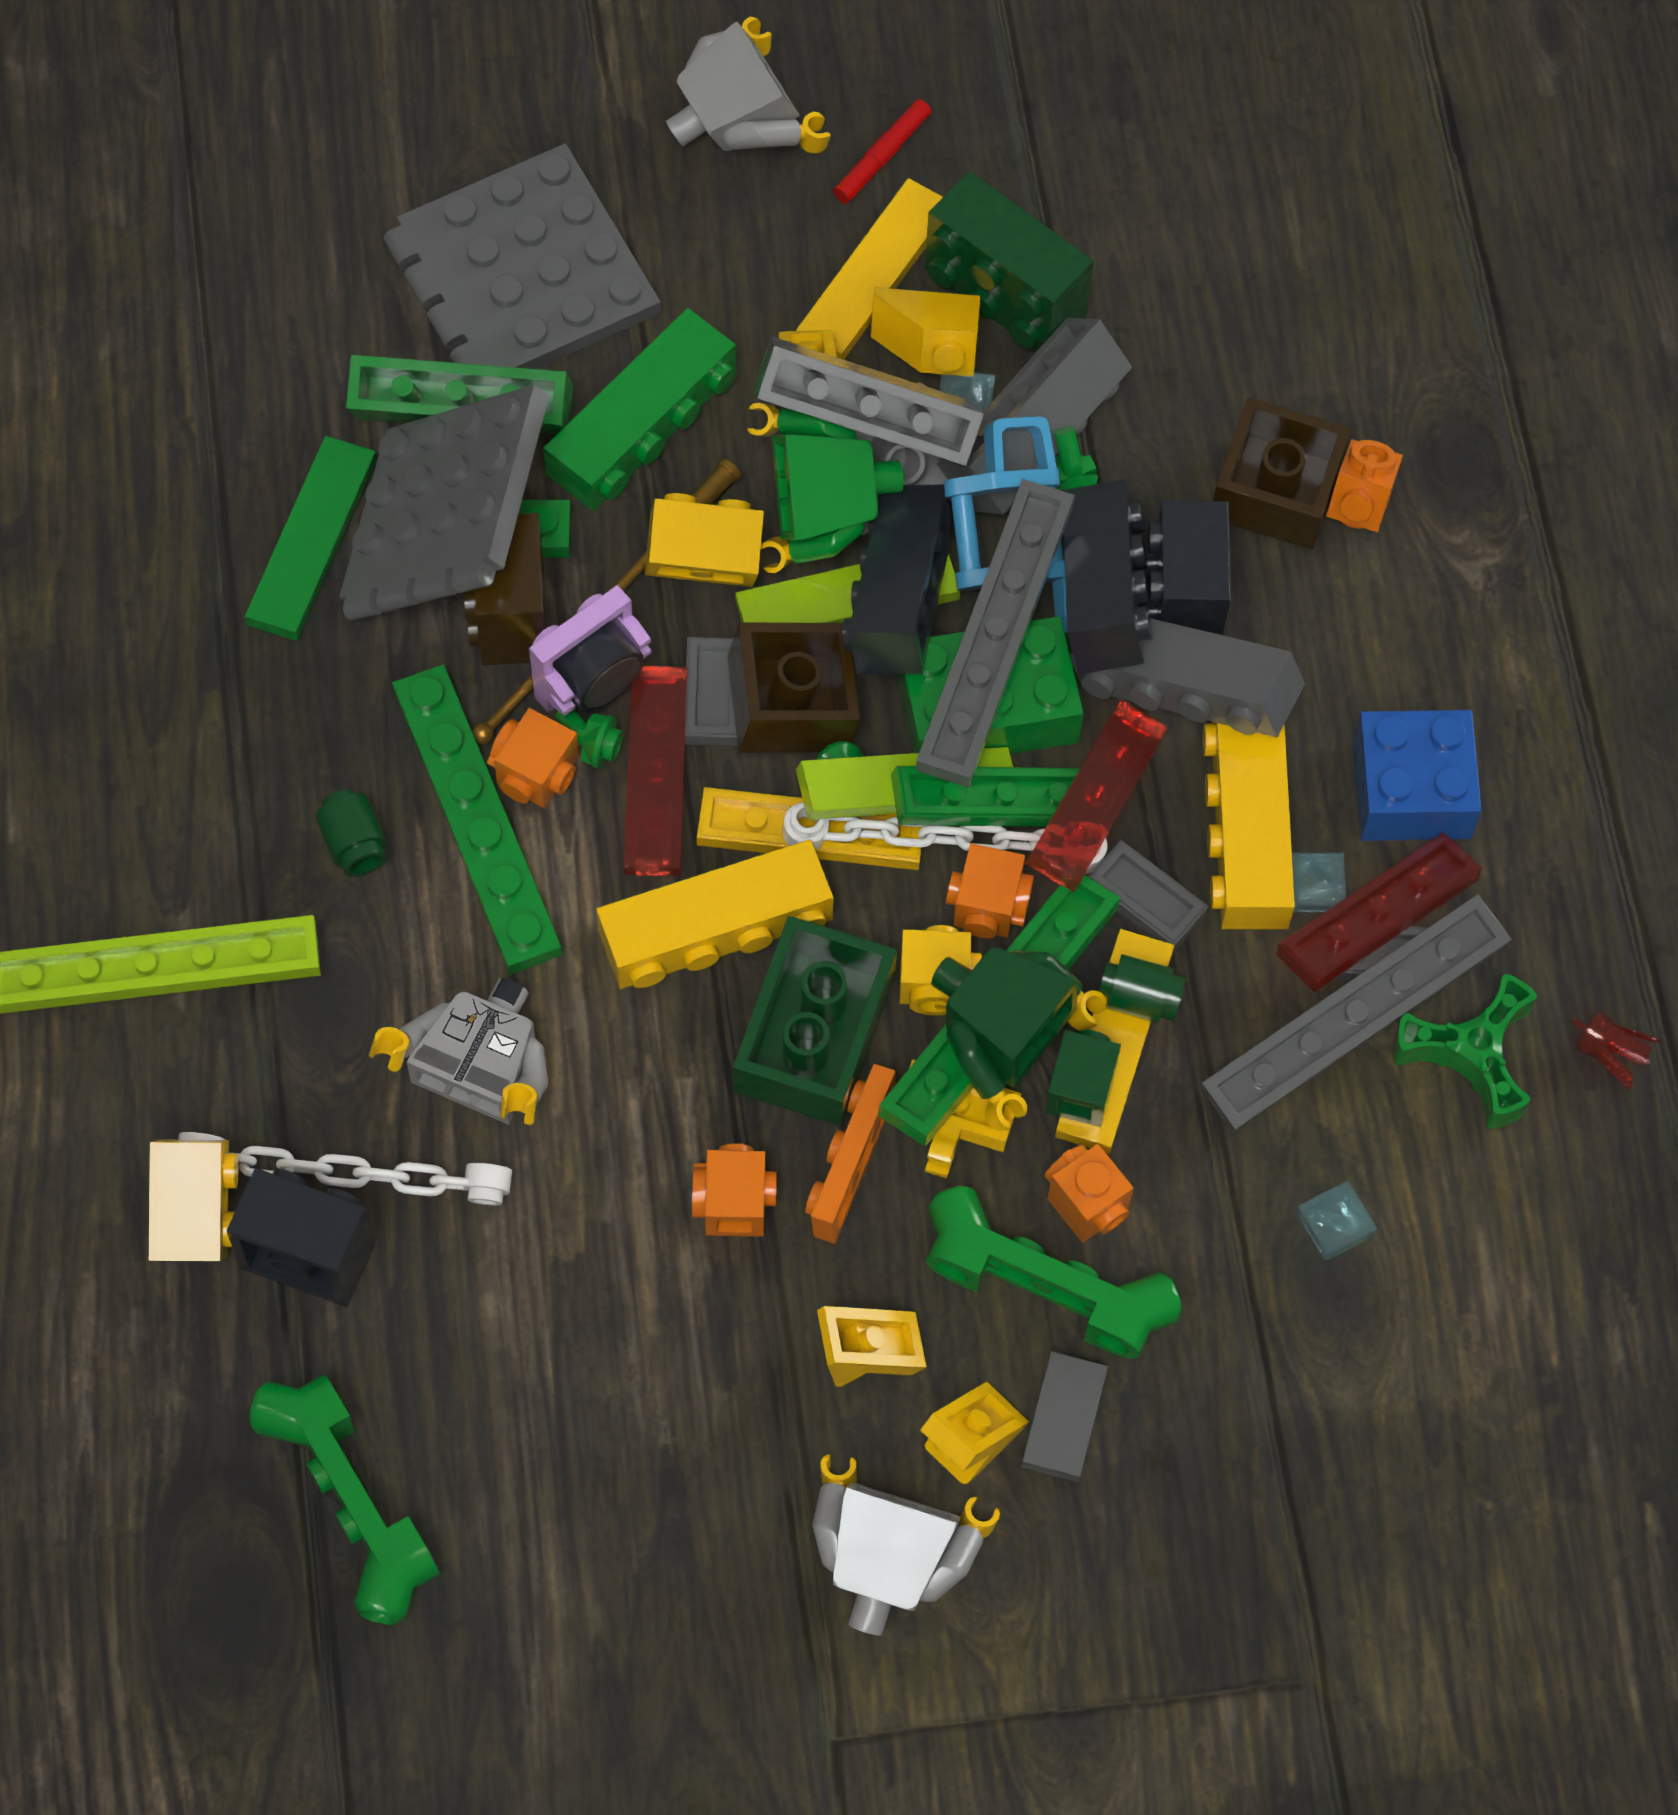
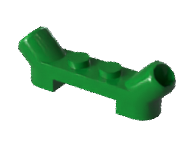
M959 1185L943 1190L935 1195L927 1209L937 1234L925 1259L926 1264L931 1270L943 1278L976 1293L986 1273L1084 1316L1089 1319L1084 1341L1109 1353L1128 1359H1137L1142 1352L1149 1333L1176 1324L1182 1313L1181 1301L1175 1284L1169 1276L1162 1272L1116 1287L1098 1279L1097 1272L1083 1263L1068 1260L1065 1264L1045 1255V1251L1040 1245L1027 1238L1015 1236L1011 1240L991 1231L973 1188Z
M322 1374L300 1388L267 1381L258 1387L254 1395L249 1416L252 1429L257 1435L305 1446L310 1449L314 1458L306 1462V1466L322 1494H325L333 1489L343 1507L334 1513L342 1530L351 1544L362 1539L369 1552L354 1600V1607L361 1617L375 1623L391 1626L404 1621L413 1590L440 1575L427 1547L409 1516L388 1528L385 1526L337 1443L355 1433L349 1413L326 1375Z

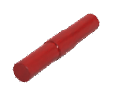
M916 99L833 189V193L840 202L848 204L930 116L932 110L925 101Z

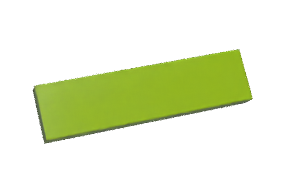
M949 553L937 605L960 600V591H957L955 572ZM860 564L736 592L735 601L741 622L843 623L845 618H852L851 588L853 581H860L861 579Z
M1009 748L983 749L977 767H1013ZM919 753L801 761L796 768L807 819L816 820L896 814L891 773L896 766H916Z

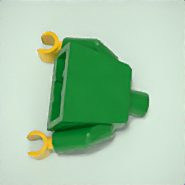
M754 403L749 407L751 410H764L768 415V422L763 429L747 428L748 432L756 436L772 437L781 537L768 539L761 544V549L766 547L776 548L781 554L780 563L765 566L764 570L766 572L776 573L788 566L792 560L796 564L836 556L862 535L866 521L877 518V495L902 492L904 476L900 461L874 462L871 442L869 440H858L855 430L785 407L780 412L774 406L764 403ZM778 430H779V432L781 433L780 435H773V434H775Z

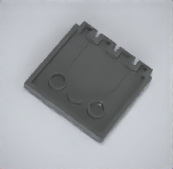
M566 143L397 216L398 226L389 230L383 236V240L399 268L402 270L406 269L404 276L422 308L429 310L427 317L445 348L452 350L450 357L454 363L538 369L661 314V301Z
M531 385L386 429L385 435L379 443L378 460L372 481L366 490L364 510L359 527L353 536V549L339 598L344 601L343 612L348 620L355 621L375 616L382 612H390L417 605L420 602L424 603L452 596L456 593L490 586L493 583L496 570L504 569L549 399L547 393L537 386Z

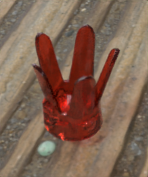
M1601 1011L1597 1013L1589 1026L1576 1019L1573 1020L1574 1025L1585 1031L1576 1049L1598 1059L1628 1089H1632L1633 1075L1611 1052L1644 1066L1650 1063L1651 1058L1649 1054L1651 1053V1047L1634 1037L1654 1043H1659L1662 1040L1619 1026Z

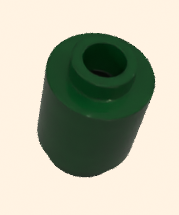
M340 790L327 796L322 801V807L317 811L315 819L334 864L337 867L343 868L344 873L349 877L366 875L381 867L387 859L384 851L387 847V841L368 797L363 793H353L351 790Z
M1121 954L1119 964L1107 962L1099 992L1103 993L1105 997H1109L1106 1009L1159 1023L1160 1018L1174 1022L1186 977L1173 974L1174 968Z

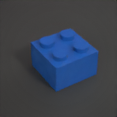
M1472 710L1361 712L1352 740L1360 841L1471 839L1482 812Z

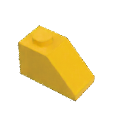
M874 287L871 338L921 373L974 377L980 296Z

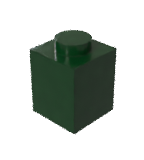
M1065 1030L1048 1091L1045 1113L1101 1127L1118 1065L1121 1044L1111 1042L1108 1036L1094 1030H1080L1078 1033Z

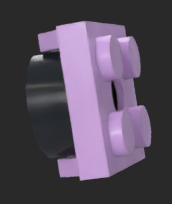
M618 585L604 595L595 594L588 598L579 607L576 615L560 626L552 625L543 630L529 648L534 696L548 713L556 709L565 716L575 709V704L582 712H593L602 709L622 695L637 679L643 669L644 658L651 654V649L647 645L651 642V639L639 621L632 615L631 599Z

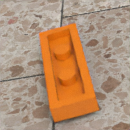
M873 1064L867 1081L859 1079L853 1088L848 1104V1112L853 1114L846 1132L836 1131L827 1154V1163L832 1164L825 1183L815 1182L806 1205L805 1212L811 1215L813 1235L816 1238L836 1244L886 1122L878 1116L879 1105L897 1084L895 1070Z

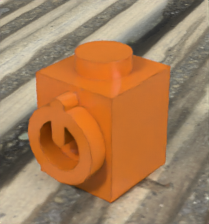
M1351 439L1337 477L1326 517L1339 520L1351 528H1365L1378 532L1390 500L1403 455L1395 453L1389 446L1378 441H1356Z
M528 708L520 722L514 718L510 719L500 730L492 746L487 764L495 768L497 784H499L501 790L507 796L523 804L531 801L545 809L554 794L562 795L573 780L576 772L574 764L579 758L577 733Z
M970 843L963 873L952 872L946 904L955 906L953 926L961 927L965 932H971L972 936L979 938H993L996 935L1008 938L1011 924L1023 927L1034 882V875L1023 873L1025 855Z
M727 1144L721 1146L719 1150H707V1163H694L692 1217L705 1218L706 1235L764 1237V1206H776L777 1171H765V1151H754L751 1146L744 1144Z
M1096 1144L1089 1150L1084 1145L1067 1150L1050 1166L1044 1175L1050 1183L1048 1201L1082 1243L1099 1231L1102 1234L1110 1232L1120 1225L1130 1213L1128 1210L1134 1187L1099 1144Z

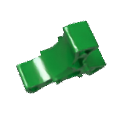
M1504 974L1495 992L1493 1003L1481 1015L1470 1021L1455 1025L1452 1023L1438 1025L1405 1013L1401 1018L1394 1037V1063L1397 1066L1413 1062L1438 1063L1437 1066H1447L1463 1075L1472 1084L1473 1090L1477 1091L1480 1095L1485 1109L1486 1127L1488 1129H1498L1510 1125L1523 1116L1530 1097L1516 1085L1505 1067L1506 1061L1502 1055V1039L1509 1027L1529 1015L1537 995L1530 986L1520 979Z

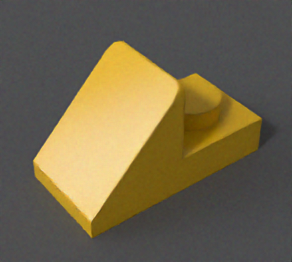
M823 1306L817 1310L827 1366L836 1387H842L866 1373L914 1375L926 1368L916 1312Z
M985 1382L934 1412L920 1431L928 1437L925 1443L926 1450L960 1483L967 1484L1026 1427L1029 1421L988 1382Z

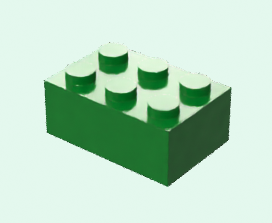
M1061 616L1030 622L984 749L1008 747L1010 754L1079 743L1084 714ZM965 632L930 637L923 674H896L913 753H919Z

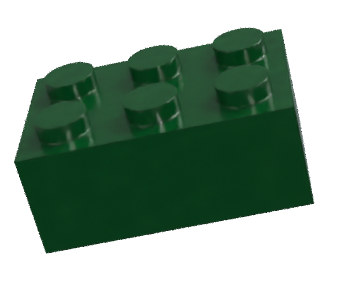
M971 171L928 212L925 270L931 279L944 289L951 288L958 294L980 296L979 315L986 319L992 318L1009 331L1012 338L1019 345L1038 351L1066 318H1086L1094 260Z
M788 915L733 1065V1092L842 1127L848 1111L851 1093L860 1077L895 978L897 949Z

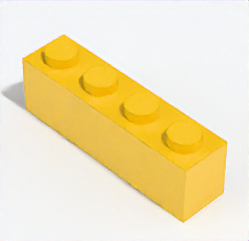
M1216 722L1204 723L1202 732L1203 756L1213 757V774H1206L1205 805L1206 807H1215L1216 824L1208 825L1207 852L1208 858H1218V876L1210 877L1211 909H1220L1221 929H1288L1295 903L1285 726L1283 725L1278 737H1273L1256 732L1252 735L1243 734L1228 725Z
M811 839L596 908L598 932L619 989L632 985L635 988H646L662 981L666 974L684 968L691 971L702 970L715 964L721 956L740 950L743 953H753L766 948L772 943L773 939L781 936L788 915L825 926L826 922L833 920L834 898Z

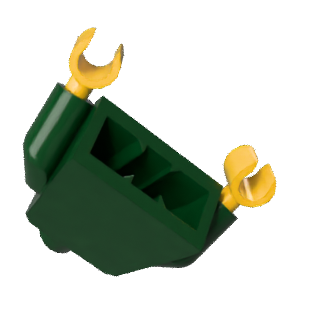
M998 947L992 948L987 951L973 970L955 959L947 957L937 967L931 981L932 987L950 997L946 1004L947 1039L963 1072L980 1098L990 1100L986 1106L985 1117L988 1124L998 1131L1010 1129L1009 1122L1002 1114L1003 1104L1010 1107L1011 1112L1016 1118L1024 1117L1027 1113L1026 1101L1020 1095L1006 1094L1003 1090L1006 1084L1015 1088L1067 1021L1078 1031L1089 1030L1098 1024L1097 1020L1087 1012L1086 1007L1094 1014L1100 1013L1107 1007V999L1103 993L1093 990L1083 993L1081 991L1083 984L1054 955L1048 952H1008Z

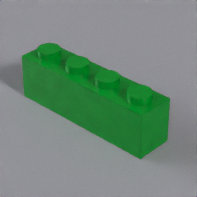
M687 308L543 447L546 475L593 512L606 499L611 501L617 498L627 486L630 476L642 464L649 465L655 461L664 449L666 440L678 428L681 430L688 428L698 417L701 406L714 393L720 395L729 388L737 374L736 344Z
M351 355L346 409L356 420L405 424L535 385L549 395L539 434L556 436L570 422L573 383L566 371Z

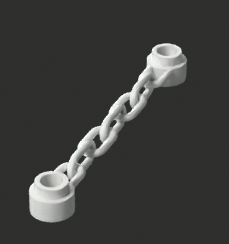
M804 802L793 805L787 811L782 828L783 838L789 846L811 839L815 850L820 848L825 840L849 842L860 837L884 839L891 845L922 848L932 843L958 845L963 850L968 851L970 842L974 838L971 831L996 833L992 837L994 845H977L1004 851L1006 849L1033 851V853L1041 857L1060 858L1069 870L1076 869L1082 874L1093 872L1103 861L1107 851V840L1104 834L1098 828L1089 824L1075 825L1069 830L1039 829L1034 833L1007 831L1002 826L898 825L897 817H891L886 821L843 817L814 820L816 823L814 827L805 828L797 821L799 818L807 817ZM829 820L847 821L844 825L845 833L828 832ZM898 826L922 827L918 831L920 839L896 837L899 834ZM862 828L881 829V831H878V830H866V829H862ZM936 834L955 835V836H942V835H936ZM1046 837L1063 838L1060 850L1043 849L1048 844ZM1087 839L1094 845V848L1090 850L1082 849L1076 841ZM1011 840H1021V841H1029V842H1019V841H1011Z
M196 1132L179 1133L178 1140H225L215 1135ZM249 1146L240 1154L237 1153L240 1171L250 1177L254 1171L250 1167L255 1166L257 1163L256 1158L250 1155L274 1156L284 1158L276 1162L277 1168L290 1172L315 1174L317 1180L322 1184L330 1186L360 1188L366 1185L369 1180L391 1182L393 1187L399 1192L423 1196H437L443 1193L446 1188L469 1191V1202L491 1206L502 1205L503 1195L510 1193L512 1170L510 1168L486 1163L467 1164L465 1178L448 1176L446 1171L440 1166L405 1162L397 1165L394 1170L371 1168L369 1162L364 1158L356 1156L326 1154L320 1157L317 1162L295 1160L288 1150L263 1146ZM327 1163L358 1165L360 1167H356L353 1170V1175L359 1179L328 1177L326 1175L332 1174L333 1167ZM263 1170L269 1173H273L272 1170ZM404 1171L437 1174L429 1180L430 1184L436 1187L404 1185L402 1183H407L410 1180V1175Z

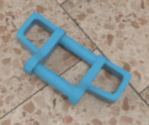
M1041 416L1002 418L988 423L984 427L986 473L949 479L943 482L945 498L951 499L960 568V572L955 573L957 591L981 589L989 567L981 568L973 496L1018 492L1022 479L1054 489L1060 486L1059 470L1056 467L1050 427L1046 418ZM1003 431H1028L1033 438L1038 469L1004 471ZM1061 538L1045 582H1052L1055 617L1061 616L1064 633H1068L1065 560Z

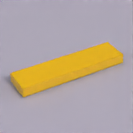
M908 178L796 331L832 330L837 358L844 360L872 322L874 287L896 289L925 250L928 212L943 196Z
M704 787L697 846L769 853L788 847L789 845L785 842L782 834L784 818L787 811L793 805L803 802V798ZM897 814L861 816L858 819L886 821L891 817H897ZM807 817L797 820L805 828H811L816 825L814 820H808ZM829 820L828 832L845 833L844 825L847 821ZM898 826L899 834L896 837L920 839L918 831L922 827ZM862 828V829H866V830H878V831H881V829ZM858 837L849 842L825 840L823 845L815 850L818 859L919 870L922 848L895 846L887 843L884 839Z
M1120 929L1110 962L1119 964L1121 954L1169 966L1174 945ZM1105 1009L1098 1014L1093 1013L1092 1017L1097 1020L1098 1025L1089 1030L1105 1034L1110 1038L1111 1042L1121 1044L1102 1126L1098 1127L1060 1117L1055 1138L1084 1145L1088 1148L1099 1144L1105 1153L1110 1154L1151 1021Z

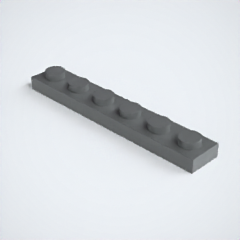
M1022 479L916 760V771L970 787L1071 514L1075 495Z
M1477 894L1203 1081L1200 1089L1231 1132L1235 1133L1401 1019L1405 1013L1411 1012L1506 947L1512 939Z

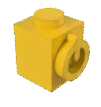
M946 925L931 926L926 930H903L899 1004H909L911 1010L923 1015H946V1004L950 997L932 987V977L937 967L947 957H951L973 970L982 959V954L971 953V932H959L956 928Z

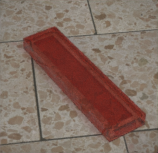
M643 666V669L631 686L624 875L680 876L687 667Z
M1120 699L1025 864L1074 892L1168 727Z
M1443 832L1280 942L1276 955L1315 992L1478 881L1482 868Z

